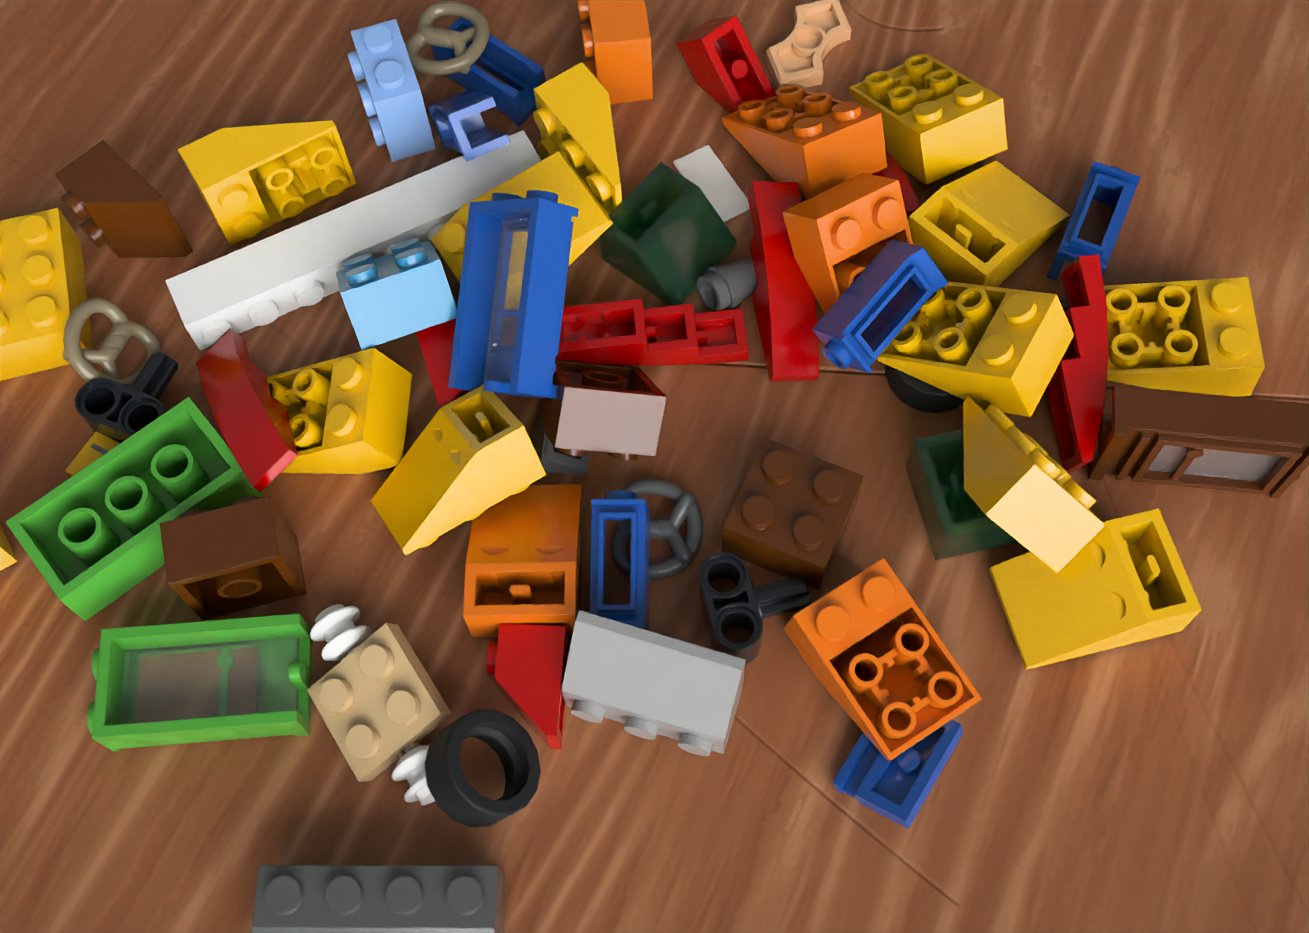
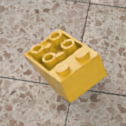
M928 54L911 56L905 60L904 64L888 71L871 73L864 81L849 87L851 96L856 102L861 104V107L881 112L886 146L903 169L926 185L1008 149L1003 98Z
M581 62L534 88L537 110L533 112V117L541 134L538 148L544 159L558 151L565 155L612 220L613 224L608 230L620 243L625 240L621 182L609 93L584 63Z
M333 120L221 128L177 149L230 246L244 239L252 238L260 231L286 218L294 217L304 209L328 197L336 196L346 188L356 184Z
M996 160L942 186L909 216L908 224L913 245L922 246L947 281L998 287L1069 220L1070 214Z
M1248 277L1104 286L1107 303L1109 352L1107 380L1150 389L1233 397L1251 395L1265 368Z
M948 281L946 286L930 296L877 357V361L963 400H966L969 396L983 409H986L993 403L1003 413L1031 418L1073 339L1074 333L1057 294Z
M370 348L266 377L270 395L287 408L298 454L281 473L365 474L396 467L403 458L412 374L377 349Z
M484 384L438 410L371 499L374 508L405 556L418 548L431 545L442 534L465 521L476 519L489 507L510 495L523 492L531 483L546 475L524 425L495 393L483 391Z
M968 396L963 402L964 490L986 516L1058 573L1105 526L1089 509L1096 500L1071 478L1072 476L1050 457L1049 453L1026 432L1020 431L1015 426V423L993 403L984 410Z
M1159 508L1103 522L1105 526L1058 573L1030 551L990 567L989 572L1025 670L1180 632L1202 610Z

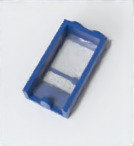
M541 190L526 191V198H522L514 194L493 193L491 201L470 202L448 388L472 391L484 384L483 391L493 392L496 395L557 398L558 385H552L553 373L556 372L557 367L555 356H558L573 230L571 218L578 217V208L558 203L557 194Z

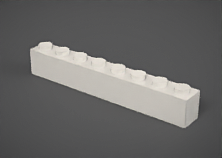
M524 130L508 136L510 144L467 162L464 156H460L165 280L185 328L201 351L213 346L229 329L240 334L256 326L270 324L279 316L303 306L314 305L324 297L340 291L336 272L343 270V263L351 258L371 254L373 259L392 253L391 247L412 238H419L420 243L430 241L434 250L437 249L431 238L463 205L541 161Z

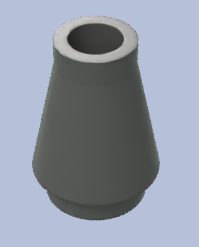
M752 256L708 267L705 269L704 275L697 280L698 294L703 304L711 312L734 309L756 290L758 286Z

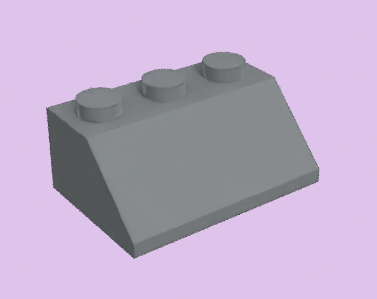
M579 610L575 621L561 691L566 706L572 707L570 712L580 719L593 723H602L603 719L607 718L624 723L625 731L640 738L654 740L657 734L679 740L677 744L679 748L699 756H710L711 751L724 754L742 695L746 660Z

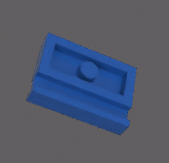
M950 720L889 762L868 737L862 733L833 781L836 791L854 797L860 804L909 829L962 737V725L954 720Z

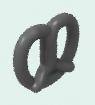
M641 479L628 483L620 491L635 492L637 497L647 494L660 495L676 502L668 519L650 518V539L667 540L675 556L664 562L649 564V580L662 579L677 574L694 560L702 542V514L694 496L682 487L665 480ZM686 518L687 536L684 541L679 528ZM615 520L618 529L612 540L611 555L615 565L624 574L631 577V558L627 553V545L631 539V520Z

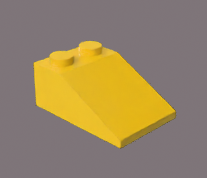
M559 151L470 201H491L493 193H508L526 198V191L541 190L557 194L558 203L578 208V217L571 218L573 230L568 266L613 224L571 163ZM470 202L463 205L431 238L459 283L461 282ZM528 232L515 233L506 310H519ZM505 318V320L509 322L513 320L510 318Z

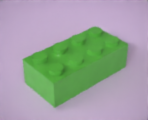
M187 397L5 523L59 600L80 618L87 621L165 565L159 523L175 520L179 515L187 511H211L230 506L237 499L247 496L260 497L263 493H260L251 486L228 445L193 401Z

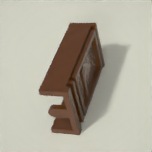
M1115 385L1112 389V414L1103 413L1093 460L1088 463V479L1102 480L1105 474L1116 475V480H1124L1126 476H1131V481L1264 495L1270 492L1271 498H1279L1294 480L1299 479L1301 473L1309 465V404Z

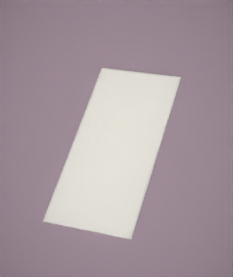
M709 145L672 162L716 225L750 209L748 199Z

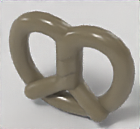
M443 1L429 6L419 18L418 31L406 43V49L413 69L428 75H447L456 72L461 74L469 73L470 66L481 56L486 48L489 39V24L479 10L465 3ZM453 15L469 20L474 26L460 32L433 27L432 24L439 17ZM472 41L471 45L467 49L466 44ZM424 45H433L454 49L455 58L441 61L427 60L419 57L418 52Z
M96 297L81 302L74 308L65 325L63 336L64 351L62 356L87 382L93 379L104 378L131 386L149 357L154 353H162L160 342L156 335L148 327L134 321H129L124 311L108 299ZM94 313L106 315L112 321L113 326L97 350L81 349L80 334L87 318ZM135 337L145 346V360L134 374L121 378L115 361L129 338ZM90 363L100 364L104 374L95 369Z

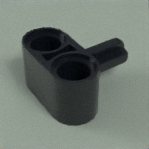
M158 352L149 357L131 386L123 385L110 379H93L85 383L78 390L75 397V407L94 432L97 431L122 443L167 412L159 399L177 372L178 363L168 355Z
M728 552L709 556L702 563L699 571L700 602L713 650L745 659V665L753 661L761 647L762 618L804 609L810 605L809 589L802 577L790 578L755 587L744 561L737 555ZM718 577H727L732 579L737 586L729 592H719L714 590L710 583ZM732 626H740L749 631L752 637L744 643H733L724 637L723 632Z

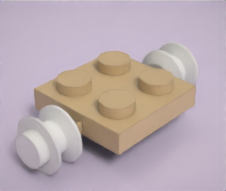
M342 604L328 607L316 617V624L310 631V637L313 641L327 642L321 653L324 660L340 662L313 684L307 692L359 782L372 781L399 759L391 776L394 781L407 780L411 787L404 795L405 801L410 803L419 800L421 805H428L435 800L427 786L425 760L429 745L420 746L419 741L452 715L451 711L398 624L385 623L372 634L369 626L356 627L355 623L360 617L358 607H344Z

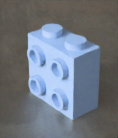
M393 19L350 31L356 51L347 54L356 81L366 80V82L357 85L367 116L377 115V117L369 119L377 146L387 145L392 162L435 150L436 147L421 90L397 20Z

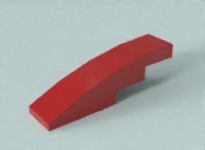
M752 181L746 192L755 231L749 247L758 284L752 295L769 381H817L820 376L818 336L812 330L818 323L816 298L794 258L782 213L802 202L798 182Z
M1099 254L1079 256L1061 273L1068 304V310L1065 314L1073 330L1074 337L1053 374L1046 392L1061 464L1067 472H1074L1093 460L1104 412L1109 352L1107 303Z
M642 298L563 307L558 356H555V359L593 364L637 366L701 365L748 361L749 351L743 310L739 308L694 313L693 303L643 309Z
M229 329L196 363L201 385L212 415L230 451L251 486L261 493L298 454L286 406L270 395L266 373L250 361L246 340L232 329Z

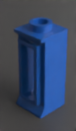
M460 17L448 29L461 32L474 25L469 20ZM489 34L485 50L474 63L509 86L501 83L474 64L470 66V71L467 74L456 72L446 75L467 90L471 89L493 96L496 104L494 108L507 115L518 127L537 110L534 88L546 82L543 67ZM472 41L466 44L467 49L471 45ZM431 45L435 61L455 58L454 49Z
M468 89L427 106L444 149H453L462 153L466 162L511 143L506 133H499L485 127L480 112L496 106L493 96Z
M1093 161L1047 278L1056 281L1065 260L1074 262L1079 256L1099 254L1103 276L1141 178L1140 176L1125 172L1118 167L1107 166ZM1092 199L1115 207L1101 246L1077 238Z
M890 240L814 326L812 330L825 345L822 348V353L831 363L843 370L849 366L870 374L872 371L870 365L930 296L948 284L946 278L922 246Z
M610 491L605 493V499H591L590 613L649 631L650 509L646 499H637V493ZM606 520H631L630 605H604Z

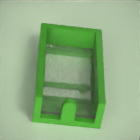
M298 613L101 629L100 648L95 649L92 656V671L97 683L95 701L89 704L87 711L89 732L94 740L112 752L121 751L122 748L283 735H295L296 737L310 736L311 697L307 690L312 686L313 640L310 637L311 628L301 614Z

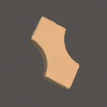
M819 0L795 6L794 19L796 25L792 33L784 41L766 50L765 61L777 89L788 85H801L805 89L822 84V61L824 57L838 44L850 40L851 27L839 0Z

